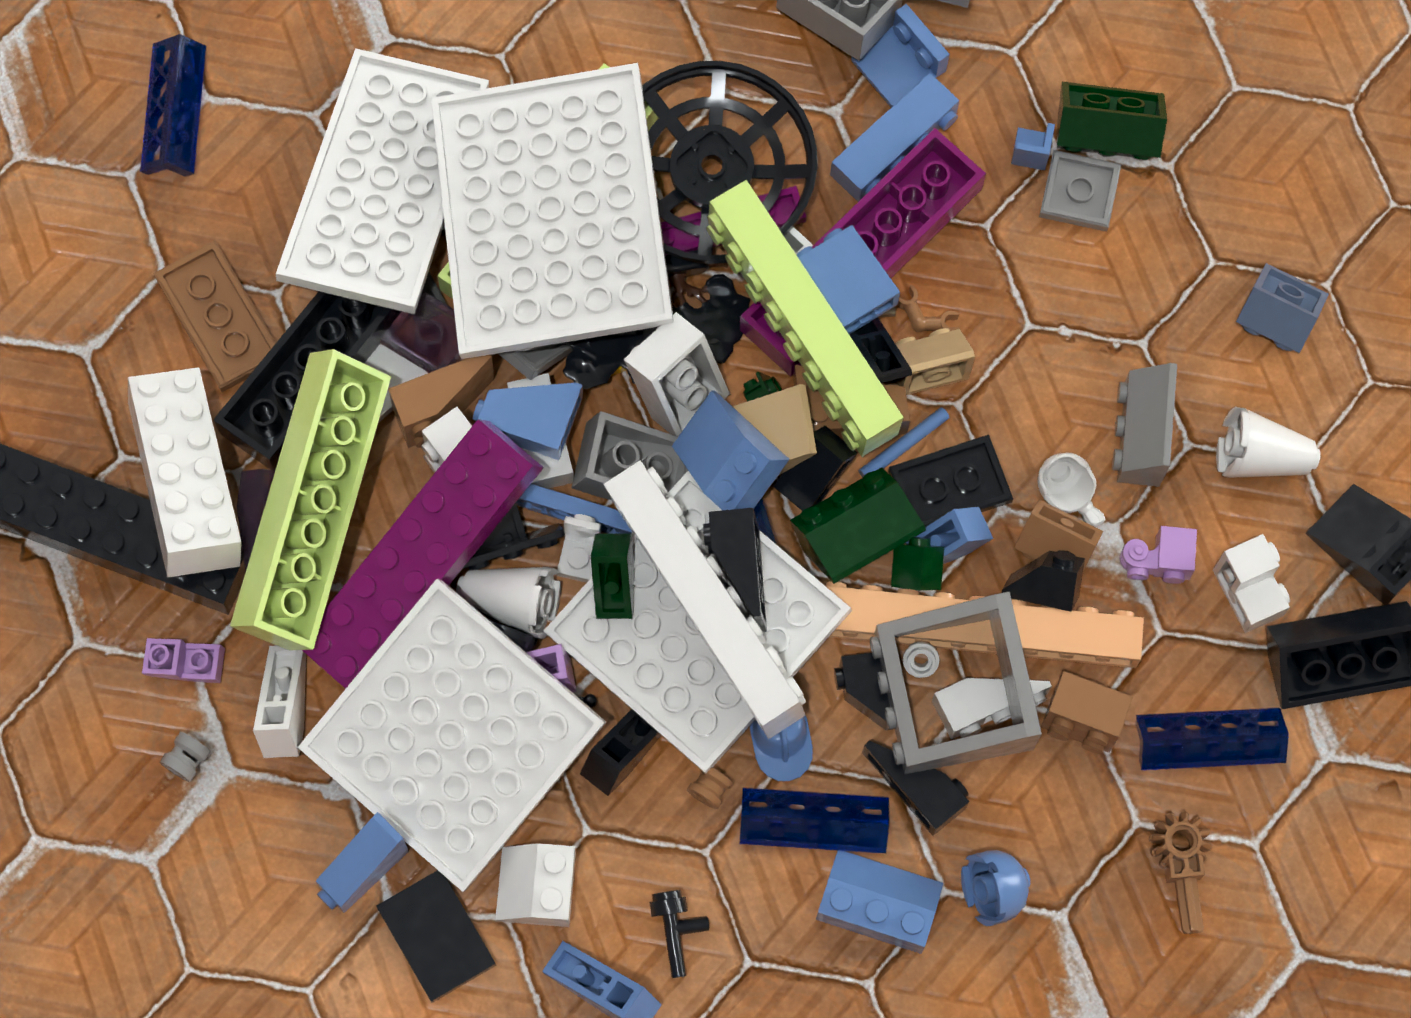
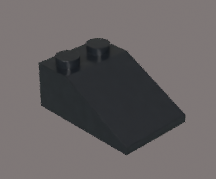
M753 508L709 512V523L703 524L705 546H708V553L715 555L718 565L739 595L748 614L752 615L762 632H767L760 531Z

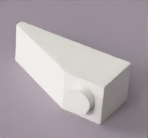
M277 645L269 646L253 728L263 758L299 757L300 755L298 746L302 742L304 733L306 654L302 650L289 651Z

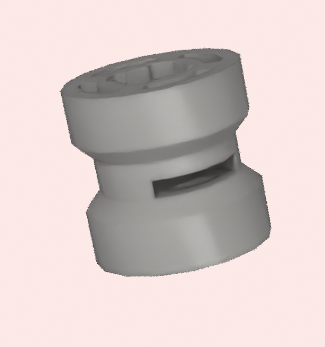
M179 732L174 740V748L171 752L164 754L160 764L181 779L191 782L196 774V766L199 762L205 761L211 751L193 737L184 732Z

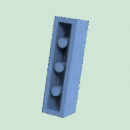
M929 73L832 161L830 176L859 202L934 128L945 131L958 118L959 99Z

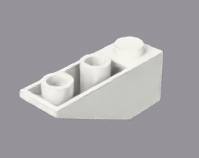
M966 678L934 693L932 703L951 740L958 736L964 738L976 735L982 731L981 725L992 720L995 724H999L1011 718L1003 679ZM1030 680L1035 706H1038L1047 700L1045 695L1049 693L1052 685L1050 681Z

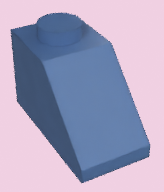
M979 507L953 509L925 527L926 531L916 536L930 538V545L944 547L943 564L968 555L993 539Z

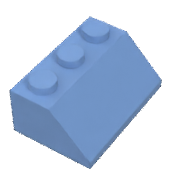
M838 849L816 920L922 954L936 913L943 883Z

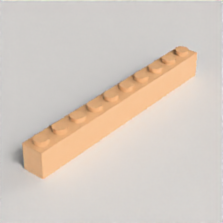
M827 582L825 586L851 607L852 610L829 637L870 641V637L875 636L874 633L878 624L983 598L984 596H971L969 600L955 599V595L945 592H937L933 596L919 595L918 591L912 589H899L897 593L884 592L882 587L875 585H864L861 589L847 588V584L842 582H836L835 584ZM1012 599L1024 657L1136 668L1141 661L1144 617H1135V613L1125 610H1117L1113 614L1099 613V610L1093 607H1079L1077 611L1072 610L1070 612L1043 605L1041 607L1027 606L1025 601ZM990 620L895 637L896 644L900 645L927 642L940 649L997 654Z

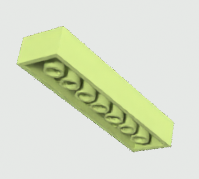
M748 181L741 182L711 200L709 215L707 216L709 225L706 227L709 236L716 245L721 243L727 251L728 255L725 256L727 263L735 274L740 272L746 280L747 284L744 286L751 300L754 303L760 301L767 312L764 314V318L768 326L774 333L777 331L781 333L786 341L783 343L786 353L793 362L798 360L805 370L802 373L805 382L813 392L819 391L825 400L822 402V406L826 414L832 421L837 419L844 429L841 434L847 446L852 451L857 449L861 457L897 436L904 418Z
M334 349L309 354L230 627L289 651L314 649L391 376Z

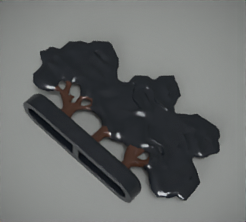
M698 250L688 251L690 253L698 254ZM665 255L668 280H671L675 289L671 297L673 314L677 312L701 331L706 337L716 363H725L733 352L734 344L742 337L740 316L749 308L750 298L737 294L732 280L724 274L713 275L702 288L687 284L684 281L685 277L705 272L709 268V264L685 261L671 255ZM687 292L688 297L694 294L700 300L702 306L700 308L690 306L686 302L683 293ZM701 292H708L710 299L706 300ZM676 297H679L681 304L675 307L673 305ZM657 327L564 342L562 344L571 346L573 351L566 358L563 374L567 378L574 380V383L582 384L583 389H589L607 383L610 376L621 366L627 369L632 383L635 384L624 358L630 354L634 347L640 345L656 331Z

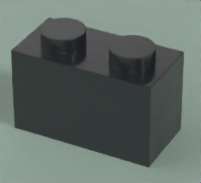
M826 425L814 432L817 453L782 473L773 486L802 511L817 505L825 499L858 453L855 450L852 451L845 441Z

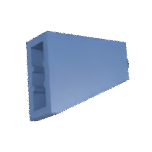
M564 383L488 390L485 401L479 399L473 414V420L490 421L520 448L559 460L583 398V385L579 383Z
M377 812L317 878L316 883L321 889L317 893L318 897L331 910L338 906L345 913L409 852L404 838Z

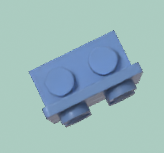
M905 4L895 11L893 26L889 28L863 58L858 61L851 57V61L892 108L929 73L935 78L943 74L947 69L950 54L912 9Z

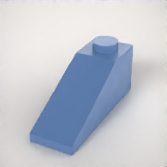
M562 941L542 971L545 975L610 1018H653L662 1005L643 986Z

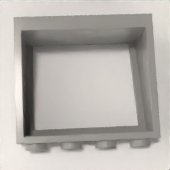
M1010 592L994 594L876 625L875 636L870 637V647L873 658H880L882 672H877L878 685L881 694L887 693L890 707L885 708L888 729H895L897 742L892 743L893 755L896 765L902 764L904 774L1034 750L1042 733ZM990 620L1013 725L919 748L895 637Z

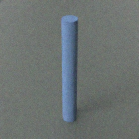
M940 407L860 468L858 471L862 478L865 474L876 471L881 467L884 469L947 421L950 417L946 410Z

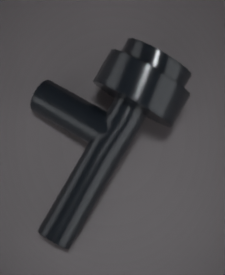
M681 890L652 894L653 902H649L651 917L663 916L671 977L686 976L680 935L709 931L708 917L678 920L677 913L688 911L686 897H682Z

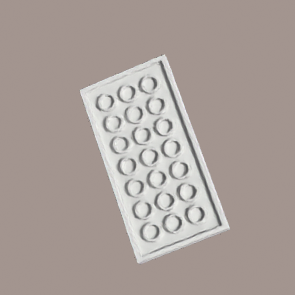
M355 48L277 268L276 281L415 314L444 226L431 98L489 88V80Z

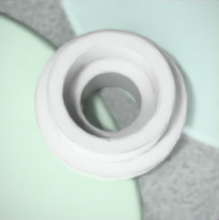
M916 642L905 650L903 664L910 675L917 678H925L937 670L939 654L931 644ZM918 654H925L928 660L923 664L915 662L914 658Z

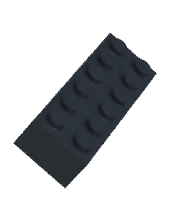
M318 291L213 419L220 434L275 473L309 354L334 349L365 363L406 312Z

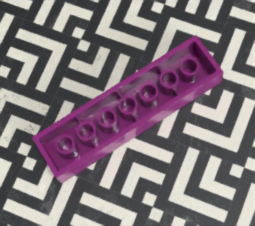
M934 128L821 237L812 248L823 243L824 238L833 230L841 228L843 231L853 225L888 276L892 278L983 189L986 173ZM760 301L753 303L740 316V331L791 377L794 373V366L802 365L798 360L793 362L783 347V343L786 341L779 331L774 333L768 326L764 318V314L767 312Z
M478 419L326 607L314 649L302 651L346 689L434 581L440 579L449 586L544 467L490 421Z

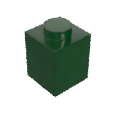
M914 537L909 540V543H904L893 550L891 587L919 591L941 590L944 547L930 545V538Z

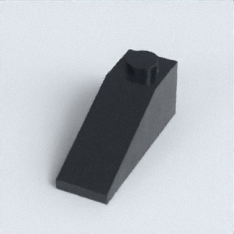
M878 317L849 334L881 383L912 375L911 367Z
M631 709L591 749L580 775L609 796L633 771L661 735Z
M872 741L864 745L862 751L864 756L932 836L967 808L969 801L966 797L969 794L962 783L956 778L951 781L945 773L936 769L904 774L902 764L896 765L893 750Z

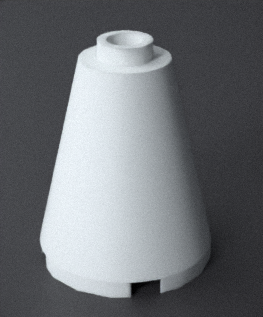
M1234 407L1224 419L1222 426L1228 427L1225 438L1219 437L1216 452L1217 470L1223 473L1222 476L1236 478L1308 475L1312 469L1317 468L1320 461V449L1317 448L1314 440L1246 408Z
M550 567L469 570L465 576L459 578L456 593L481 614L538 639H544L547 636L544 632L547 621H553L557 615L561 581L554 580V575L559 574L557 569Z

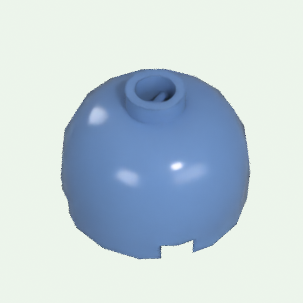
M991 850L968 855L965 860H969V864L963 866L961 870V884L968 907H972L975 903L980 914L975 917L977 921L987 927L1015 918L1027 902L1030 887V877L1027 870L1012 855L1003 851Z

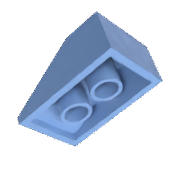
M711 390L672 445L703 493L721 510L754 509L790 460L715 390Z

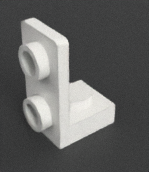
M576 514L574 518L565 517V540L557 568L559 572L557 576L585 583L591 579L592 547L595 534H601V524L595 523L596 520L582 514Z

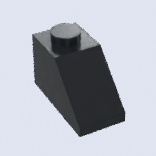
M1064 550L1048 551L1012 573L1005 583L1002 593L1010 592L1012 599L1072 612L1080 596L1085 558L1077 557L1073 553Z
M872 653L841 656L840 668H834L836 689H843L844 700L884 730H893L888 729L885 717V708L890 707L887 693L881 694L878 685L877 672H882L880 658L874 659Z

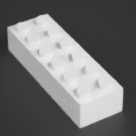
M200 368L128 377V405L167 577L240 567L241 538Z

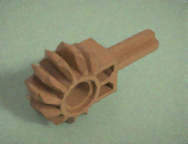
M1187 811L1181 812L1179 821L1170 812L1165 816L1167 824L1162 821H1157L1154 824V828L1159 834H1151L1149 842L1160 846L1154 848L1150 853L1152 857H1157L1161 854L1165 857L1159 866L1165 869L1166 883H1175L1182 932L1184 934H1196L1204 929L1197 880H1200L1205 875L1204 864L1208 859L1203 852L1210 851L1213 846L1210 842L1203 841L1202 839L1209 836L1211 832L1208 828L1200 831L1197 829L1202 821L1200 817H1196L1192 823H1189ZM1180 834L1185 836L1189 842V849L1187 851L1177 850L1172 844L1173 835Z

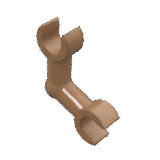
M910 285L909 288L911 300H903L899 296L897 307L906 311L912 328L916 332L936 331L943 328H948L950 331L960 329L959 327H948L945 324L947 320L958 319L959 313L956 311H947L941 317H924L917 304L918 291L913 285Z

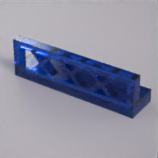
M182 34L153 43L140 168V172L147 175L168 169L182 176H189L194 174L206 45ZM170 50L169 58L164 64V53ZM167 81L166 90L164 91V93H163L162 96L160 97L161 88L163 87V85H164L165 82ZM163 114V122L157 129L158 120ZM160 146L159 159L154 161L155 152Z
M1280 708L1136 715V727L1140 738L1139 763L1141 770L1286 763L1289 733ZM1274 721L1275 726H1262L1258 722ZM1232 723L1237 727L1226 728L1222 724ZM1196 725L1201 729L1190 730L1185 726ZM1160 727L1165 730L1148 732L1147 728Z
M743 788L739 844L886 854L889 830V797ZM749 802H764L768 806L753 807L749 806ZM792 804H794V805H802V806L805 807V808L802 809V810H799V809H792V808H790L789 806L792 805ZM838 807L841 811L830 812L825 808ZM864 809L881 810V815L865 814L862 811Z

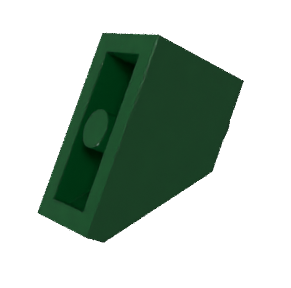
M595 534L591 552V568L596 619H632L634 597L632 534Z

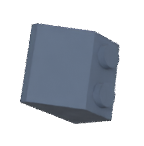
M1266 263L1236 322L1253 335H1263L1273 340L1283 350H1294L1300 353L1329 294Z

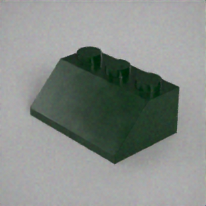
M1062 81L1056 130L1058 146H1063L1064 149L1069 151L1097 150L1100 154L1108 156L1116 155L1117 153L1131 154L1134 158L1148 160L1152 157L1161 158L1167 124L1165 96L1163 93Z
M882 467L865 474L862 479L850 486L837 490L829 498L815 506L806 508L801 514L790 520L805 555L833 584L926 531L923 522L898 482Z

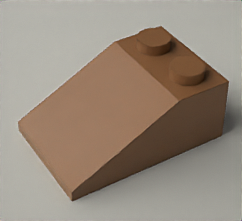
M491 355L467 358L388 388L393 412L408 448L415 445L417 448H422L421 445L424 444L423 429L455 407H458L463 413L494 380Z

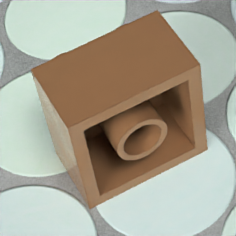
M1063 671L1054 689L1041 728L1047 729V734L1053 738L1062 741H1068L1071 738L1082 743V747L1090 752L1102 754L1103 751L1110 753L1120 736L1133 696Z

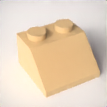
M943 328L930 333L929 337L916 340L915 337H907L895 343L912 369L911 376L896 379L898 386L905 387L906 395L969 379L975 354L960 329L950 331L948 328Z

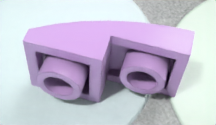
M147 638L142 674L174 680L220 683L225 648L220 644L185 643L181 639Z

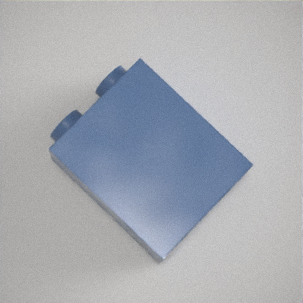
M853 225L843 231L841 228L833 230L824 238V242L815 248L808 246L796 254L848 334L853 333L898 305L899 289Z

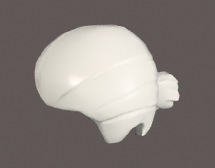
M1067 452L1055 454L1044 461L1038 474V488L1048 504L1066 513L1078 511L1082 515L1084 522L1094 527L1099 526L1106 520L1104 514L1095 508L1091 502L1097 485L1096 478L1087 461L1074 453Z

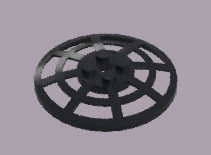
M697 61L679 65L658 74L642 85L644 103L646 102L659 118L648 131L651 151L657 138L665 128L678 141L673 148L671 158L652 156L653 170L670 173L675 190L661 200L657 197L660 218L678 230L699 236L698 254L685 252L663 242L665 254L681 260L702 264L727 263L725 256L728 254L712 255L713 240L706 229L709 225L707 219L709 204L711 200L745 180L751 185L752 179H773L769 194L762 203L767 212H769L780 195L784 179L805 178L804 189L798 204L779 230L785 236L797 224L807 209L814 191L818 169L817 146L813 129L804 110L784 87L758 70L742 64L725 61ZM699 76H712L710 97L691 99L669 109L657 93L663 88L681 80ZM726 77L739 79L755 85L770 94L778 102L762 116L746 104L724 98ZM710 109L708 125L687 131L678 120L679 117L692 111ZM723 110L739 114L751 121L753 125L742 135H739L734 130L722 126ZM787 112L794 120L802 136L806 152V164L785 165L783 147L773 126ZM763 135L772 149L775 165L754 164L750 146ZM714 159L720 162L722 169L717 174H707L702 169L703 163ZM686 200L692 205L702 208L700 226L683 221L670 211Z

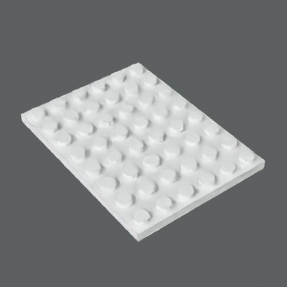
M638 63L431 98L458 350L461 359L655 328L664 324L674 323Z

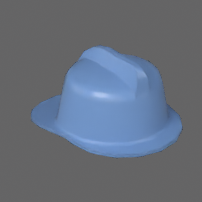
M806 715L770 739L767 738L757 721H753L750 725V733L759 768L768 777L777 781H792L801 777L808 770L813 758V747Z

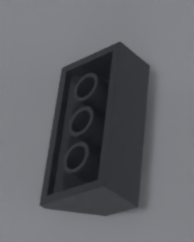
M1407 601L1267 626L1268 658L1281 709L1411 686V606Z

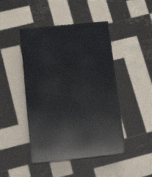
M989 435L888 468L889 475L898 482L925 527L953 509L979 507L981 512H985L1013 502V496Z
M438 870L376 906L431 1003L496 966L494 959L448 880Z

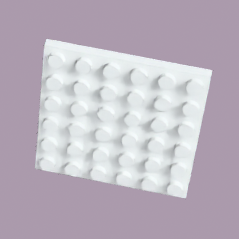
M687 471L665 498L668 499L673 496L688 522L684 527L687 529L692 525L704 543L703 524L709 523V512L722 510L703 493L690 472ZM760 531L767 632H763L767 642L762 645L765 649L770 646L774 648L786 670L782 675L785 679H788L791 676L793 677L852 610L851 607ZM632 532L634 556L633 618L596 619L593 579L591 577L544 629V632L556 644H562L572 658L706 774L753 723L755 718ZM704 543L703 546L707 551V553L703 555L705 559L712 555L715 561L717 562L715 555L708 553V546H705ZM723 573V576L727 581L725 584H723V586L726 589L729 586H731V584L729 583L728 579ZM748 612L743 614L745 619L750 616Z
M436 579L298 748L374 815L379 812L404 838L407 844L464 892L606 724V721L444 581Z

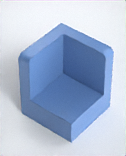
M1048 123L1046 132L1018 127L1011 164L1045 171L1050 155L1055 124Z

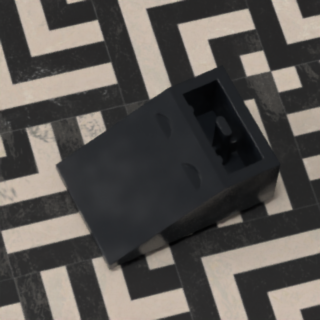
M1355 484L1306 532V535L1384 605H1388L1411 581V518Z

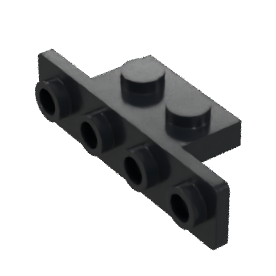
M515 503L463 568L468 567L469 570H478L490 565L489 560L503 556L504 560L523 555V549L537 545L538 549L553 546L558 543L557 538L565 536L563 528L558 523L525 533L518 507Z

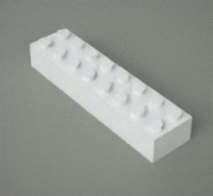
M640 460L604 483L603 485L617 510L767 738H772L804 717L805 712L802 705L806 703L800 687L792 676L788 679L784 678L782 674L786 670L774 648L770 646L765 649L762 645L767 642L762 630L752 615L745 619L743 614L747 611L732 585L726 589L723 586L727 581L713 556L711 555L706 559L703 556L707 553L703 546L704 543L692 525L687 529L684 527L688 522L684 517L683 511L673 496L668 499L665 498L668 492L653 466L647 470Z

